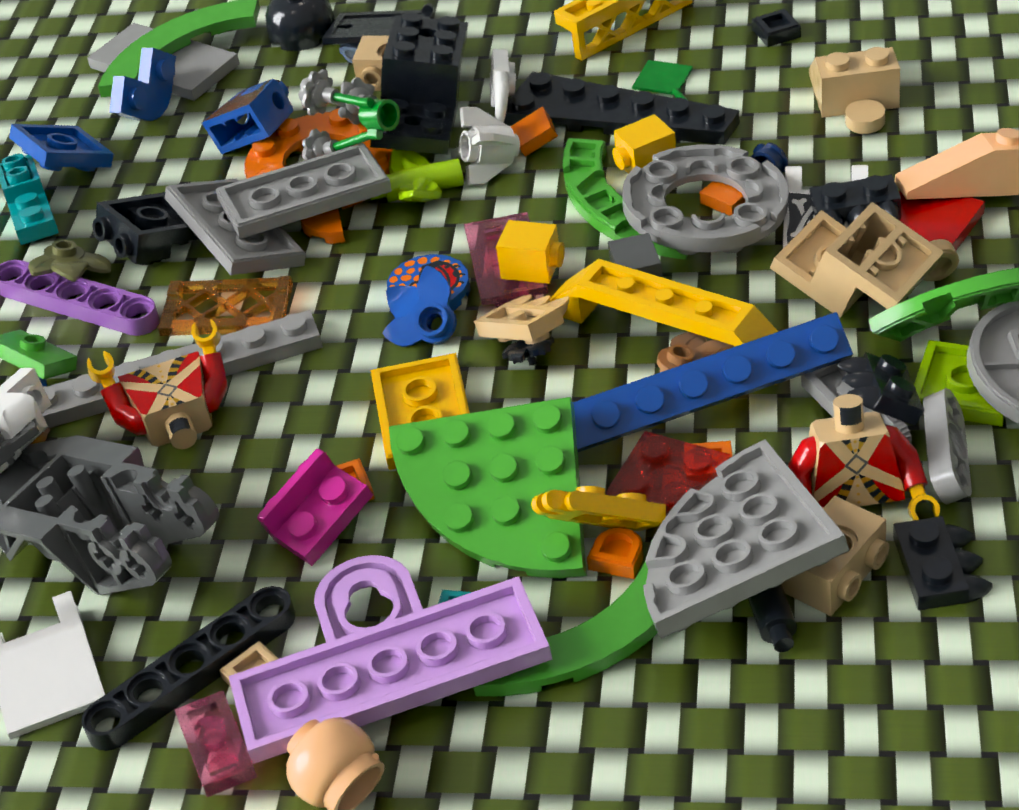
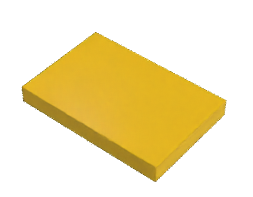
M456 353L370 370L389 470L396 469L390 444L389 426L470 413Z

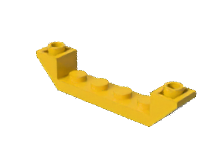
M597 259L566 280L550 298L551 302L569 296V304L563 318L580 324L583 323L598 304L724 342L734 347L778 332L753 304L602 259Z

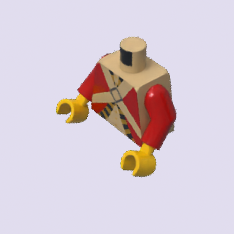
M210 319L213 331L206 338L199 337L196 323H193L191 327V333L196 344L203 349V356H200L199 352L196 351L118 376L120 381L118 383L113 378L115 367L110 353L103 351L105 362L108 365L105 370L94 369L90 358L87 359L89 377L92 381L102 384L104 389L100 392L113 420L118 426L135 435H145L152 446L159 447L171 443L176 449H187L193 446L197 440V434L208 431L213 426L212 412L219 409L228 389L222 354L221 352H216V346L221 340V334L212 319Z
M844 394L836 397L833 400L834 417L815 420L811 423L809 437L801 441L787 465L822 508L834 496L860 507L905 500L904 491H910L912 499L908 504V514L911 519L919 520L915 507L921 500L930 502L935 517H939L940 514L938 501L934 497L926 495L924 486L928 482L915 447L897 427L885 425L880 413L874 411L863 413V399L858 395Z

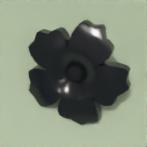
M551 336L536 344H525V341L519 340L509 345L503 351L502 356L503 359L509 358V361H513V364L522 363L527 358L529 365L532 366L537 364L536 356L546 355L547 352H550V346L555 341Z

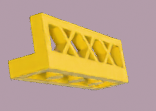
M574 0L556 9L554 15L556 24L572 33L575 58L583 61L693 3V0H671L669 2L667 0H654L648 13L642 16L638 14L646 0ZM626 12L627 15L621 26L614 31L610 28L617 15ZM598 27L599 29L593 41L586 45L584 32Z

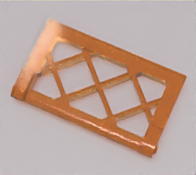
M292 277L170 281L167 299L158 326L160 336L192 335L191 327L193 323H196L199 335L211 334L213 328L210 319L216 323L220 334H229L243 330L248 326L260 325L284 318L293 288ZM276 290V292L266 298L258 292ZM220 292H236L227 299L218 294ZM198 293L186 301L183 299L184 294ZM249 296L258 302L244 312H240L234 307ZM209 298L218 303L203 314L194 308ZM266 309L271 312L269 317H255ZM225 311H228L231 315L234 316V318L216 317L221 315ZM186 312L194 318L189 320H176L178 317L182 316Z

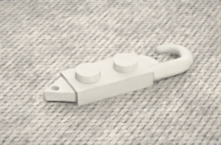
M493 48L489 84L491 107H495V118L504 123L508 97L515 94V62H509L508 50Z

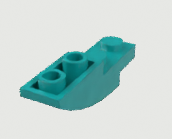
M13 154L4 158L2 163H0V184L20 245L58 234L59 231L33 157L30 155Z

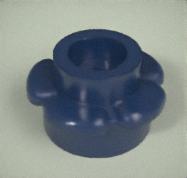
M760 143L753 150L751 158L756 159L761 164L768 160L781 172H785V167L788 166V159L778 145L774 143H767L766 145Z

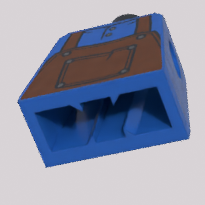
M270 79L239 92L206 118L202 124L220 153L224 154L270 137L293 112V106L287 98L289 95L288 88L283 82ZM247 113L246 122L239 124L237 121Z

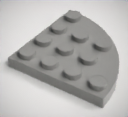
M765 439L742 450L715 468L717 477L700 490L690 488L672 507L652 539L645 560L648 573L646 584L643 585V591L648 611L661 639L672 633L683 631L702 619L719 611L730 609L751 596L766 589L779 586L784 581L813 567L826 564L831 559L849 551L844 533Z

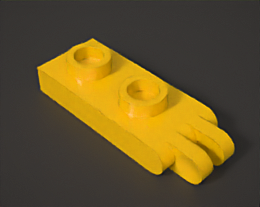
M582 486L572 492L550 490L535 496L531 502L535 513L545 515L550 519L609 528H628L636 532L660 526L666 517V504L648 502L647 496L644 494L622 493L617 495V497L605 495L604 488L597 486Z

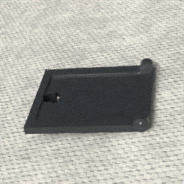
M427 3L423 6L422 10L340 13L323 36L322 42L323 44L360 43L362 36H389L395 15L401 16L404 13H418L423 18H431L435 9L432 4Z

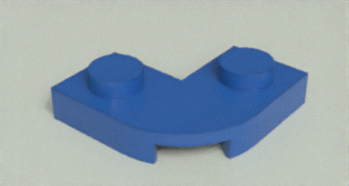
M142 48L138 80L126 76H113L109 113L136 121L158 119L166 111L170 103L176 56L155 48Z

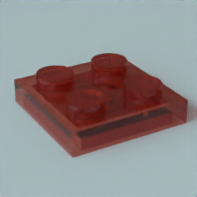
M644 431L605 492V495L617 497V495L622 493L644 494L647 496L648 502L666 504L667 516L672 507L690 488L700 490L717 477L715 468L728 460L730 454Z

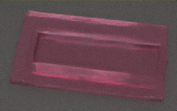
M527 212L464 224L482 306L494 304L498 308L511 300L531 294L532 300H535L536 295L548 293V286L545 283L501 279L496 250L498 240L508 220L530 222Z

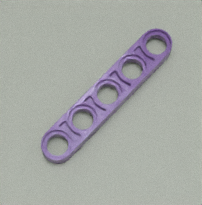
M9 260L0 264V295L134 336L148 334L159 325L160 318L153 299L147 296L81 277L77 281L72 282L56 272L32 276L28 268L29 262L22 260ZM13 277H18L14 280L7 281L8 279H11ZM51 285V286H49V287H47V288H45V289L37 290V289H39V288H41V287ZM83 294V295H81L80 297H77V298H75V299H69V300H67L68 298H70V297H72V296ZM107 304H114L111 307L99 309L100 307L105 306ZM147 313L140 318L130 319L135 315Z

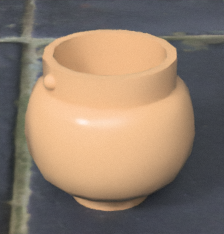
M341 717L325 719L322 722H319L317 719L307 722L293 735L287 746V752L290 754L287 761V779L290 787L302 800L317 808L354 810L373 791L384 772L385 765L379 760V755L375 753L374 744L367 733L352 721Z

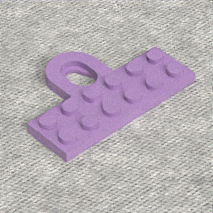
M369 555L353 558L336 566L325 575L316 589L314 604L326 643L228 677L247 751L252 763L255 764L287 753V746L293 735L304 724L313 719L322 722L325 719L341 717L361 727L552 660V655L547 639L519 576L423 609L406 567L389 557ZM375 587L381 596L392 601L393 609L391 614L383 622L375 626L366 628L356 627L346 619V614L351 606V595L362 588Z

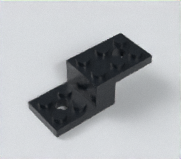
M404 13L401 16L395 15L382 58L380 99L395 101L399 106L400 119L395 129L383 131L382 139H371L370 147L448 155L458 109L461 62L467 40L468 22H460L458 18L451 16L430 19L423 18L418 13Z

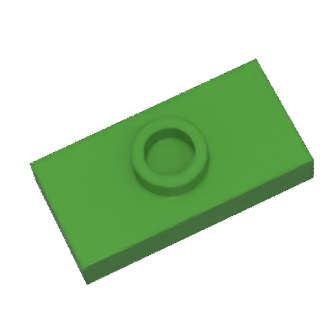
M21 329L0 334V359L19 368H34L38 377L42 379H48L76 370L77 356L46 342L43 336L29 334Z

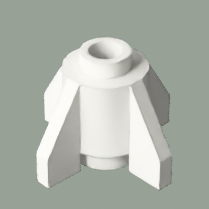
M461 107L459 109L461 128H470V130H464L461 133L459 147L451 151V158L462 159L464 162L472 164L466 166L468 186L483 185L512 164L514 158L519 154L520 140L511 126L506 125L480 108Z

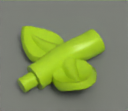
M393 149L389 160L390 174H386L390 179L392 191L370 199L375 200L386 197L387 202L396 200L401 202H427L440 199L442 197L441 189L464 185L459 159L430 163L425 157L414 151Z

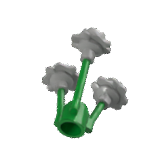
M327 70L311 71L309 77L303 79L300 83L298 94L299 99L302 101V106L307 108V114L310 116L315 115L317 112L323 114L326 111L327 104H336L340 107L338 110L340 117L348 118L356 125L361 122L366 127L367 132L337 141L331 140L327 131L320 132L318 129H313L309 137L302 141L304 147L302 157L304 161L371 139H382L383 131H392L399 123L400 110L398 104L391 99H377L376 96L372 95L375 90L372 84H365L361 78L355 77L351 83L343 82L341 92H339L338 89L332 88L333 79L328 77Z

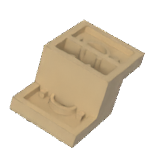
M871 202L847 228L821 210L774 257L770 269L830 312H837L839 318H841L863 293L886 309L902 303L939 263L944 251Z

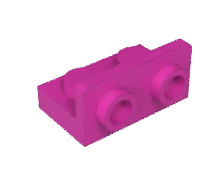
M317 448L297 468L293 476L278 493L267 502L266 506L258 514L257 519L275 542L313 566L371 499L373 494L367 485L336 467L329 456Z

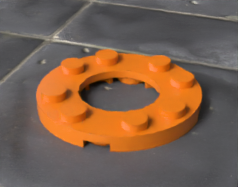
M339 108L323 114L316 113L313 116L306 115L295 119L287 118L270 137L252 144L244 165L246 179L283 168L286 165V159L292 152L303 151L302 141L309 137L313 129H318L320 132L327 131L330 138L337 141L367 132V129L361 122L356 125L348 118L340 117L338 115ZM371 140L362 142L369 149L385 174H390L389 160L393 149L370 147ZM363 201L344 206L342 209L349 208Z

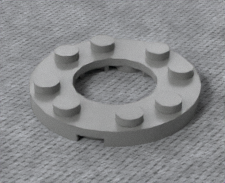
M688 145L654 154L652 162L643 168L635 166L630 171L624 181L622 190L623 212L633 229L639 234L649 233L653 242L676 249L684 255H693L698 252H739L743 247L756 243L773 233L785 219L788 210V184L782 172L768 160L761 164L756 159L748 157V151L722 145ZM717 181L730 185L741 192L745 198V203L735 207L734 214L726 218L725 213H721L718 219L706 221L699 219L696 214H692L691 219L683 217L681 210L676 207L667 206L665 198L674 188L685 183Z

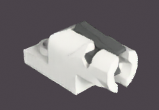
M20 368L0 386V474L8 466L12 465L22 454V451L48 427L42 413L52 404L34 368Z

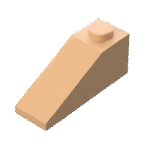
M1001 128L996 133H980L895 174V184L906 199L1019 195V130Z

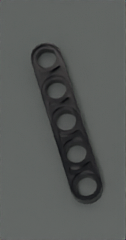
M269 586L254 592L92 703L82 716V726L91 746L97 750L108 751L124 745L220 678L219 670L256 642L260 641L263 645H267L287 631L295 620V610L288 591L281 587ZM276 604L284 607L275 616L263 617L259 615L269 605ZM231 632H241L244 634L243 638L234 644L225 645L219 643L225 635ZM190 660H202L204 662L198 670L192 673H181L179 671L180 667ZM159 688L163 690L159 697L150 702H139L137 700L139 695L148 689ZM117 717L120 719L118 725L109 731L99 732L95 730L97 724L106 718Z

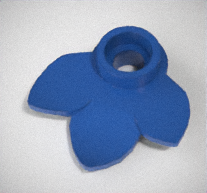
M425 266L420 275L418 287L403 285L387 288L388 305L395 319L385 327L382 334L390 342L402 347H410L423 340L430 344H440L453 335L457 319L453 309L449 307L451 287L447 279L438 270ZM437 317H442V325L437 330H432V321Z

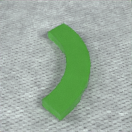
M235 0L204 7L174 18L144 34L124 49L109 65L98 85L101 97H111L113 76H126L138 80L142 48H155L173 54L190 45L191 38L203 33H210L211 36L229 31L256 27L260 11L259 0Z
M568 138L562 163L565 187L575 209L596 230L613 240L640 235L633 229L624 215L622 196L606 182L603 170L607 152L606 142L603 140ZM653 242L659 256L687 259L688 255Z
M1019 267L971 277L910 298L868 319L872 333L901 342L925 329L951 320V315L957 309L978 304L979 309L984 310L998 307L1008 302L1019 301Z
M644 562L643 567L631 585L610 606L576 627L546 637L552 660L475 686V696L530 694L542 691L541 686L554 684L570 678L573 679V682H577L608 669L648 643L658 632L648 611L643 591V585L646 584L648 573L646 562Z

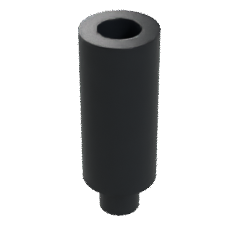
M782 584L749 597L748 601L761 638L765 642L772 643L777 652L790 650L794 646L792 636L797 631V624Z

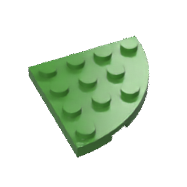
M571 397L389 426L391 450L397 472L405 490L424 519L448 543L469 557L494 568L498 565L512 570L524 571L527 576L545 578L587 576L583 524L550 519L545 515L535 513L531 506L532 499L539 494L550 490L572 492L580 487L575 410Z

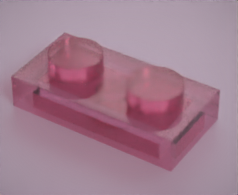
M223 690L174 709L207 798L257 778L254 766Z

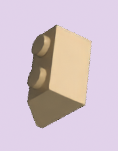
M873 47L866 51L850 53L834 52L828 56L814 58L809 68V77L822 118L845 115L846 107L849 104L864 99L881 103L885 110L900 108V66L893 47Z

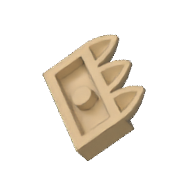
M531 294L511 300L474 321L479 337L498 338L499 342L523 340L525 344L542 342L550 337V331L565 323L563 315L569 304V296L551 302L550 295L532 300Z

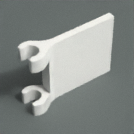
M71 591L52 597L60 623L8 642L5 641L3 633H0V708L10 739L85 712L92 703L105 695L83 621Z

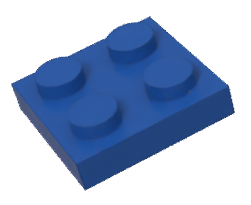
M11 124L9 138L22 148V152L37 160L44 169L61 171L63 167H75L83 171H95L96 167L111 168L114 153L79 126Z

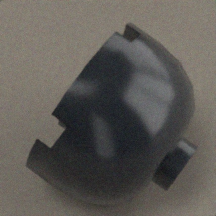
M270 0L265 13L270 43L274 45V41L280 43L281 49L286 51H302L321 45L320 38L325 35L335 21L329 0Z

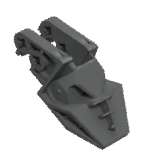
M79 435L30 444L22 451V454L15 462L0 474V548L9 561L14 559L29 543H32L45 557L60 562L93 593L98 595L154 585L172 567L171 557L164 544L201 537L219 519L220 515L215 502L202 489L194 486L188 475L182 474L178 479L174 478L168 484L162 480L157 469L144 466L138 447Z

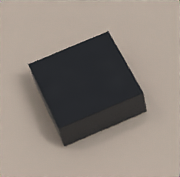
M786 9L752 19V30L767 47L801 37L800 24Z

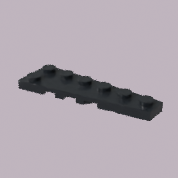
M532 72L514 96L508 100L504 119L506 125L512 126L543 106L549 114L552 123L565 124L567 131L582 132L584 126L603 128L604 134L614 135V130L655 114L675 132L676 141L721 145L726 144L740 124L739 110L725 108L721 105H708L688 101L684 98L655 95L647 91L639 92L618 88L614 85L586 82L577 78L570 79L554 76L545 72Z

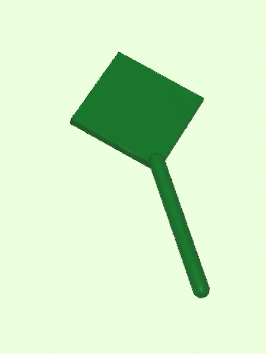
M648 60L632 85V89L674 95L675 98L686 99L680 90L692 72L693 66Z

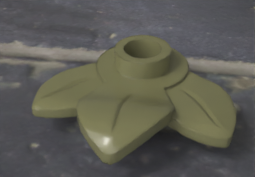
M57 240L45 248L43 255L30 261L28 268L32 276L56 272L66 279L75 282L86 270L110 273L111 263L102 255L84 251L83 248L77 246L71 240Z

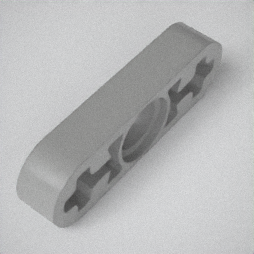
M945 388L924 397L923 408L930 479L940 500L948 505L971 496L972 487L964 416L952 391Z

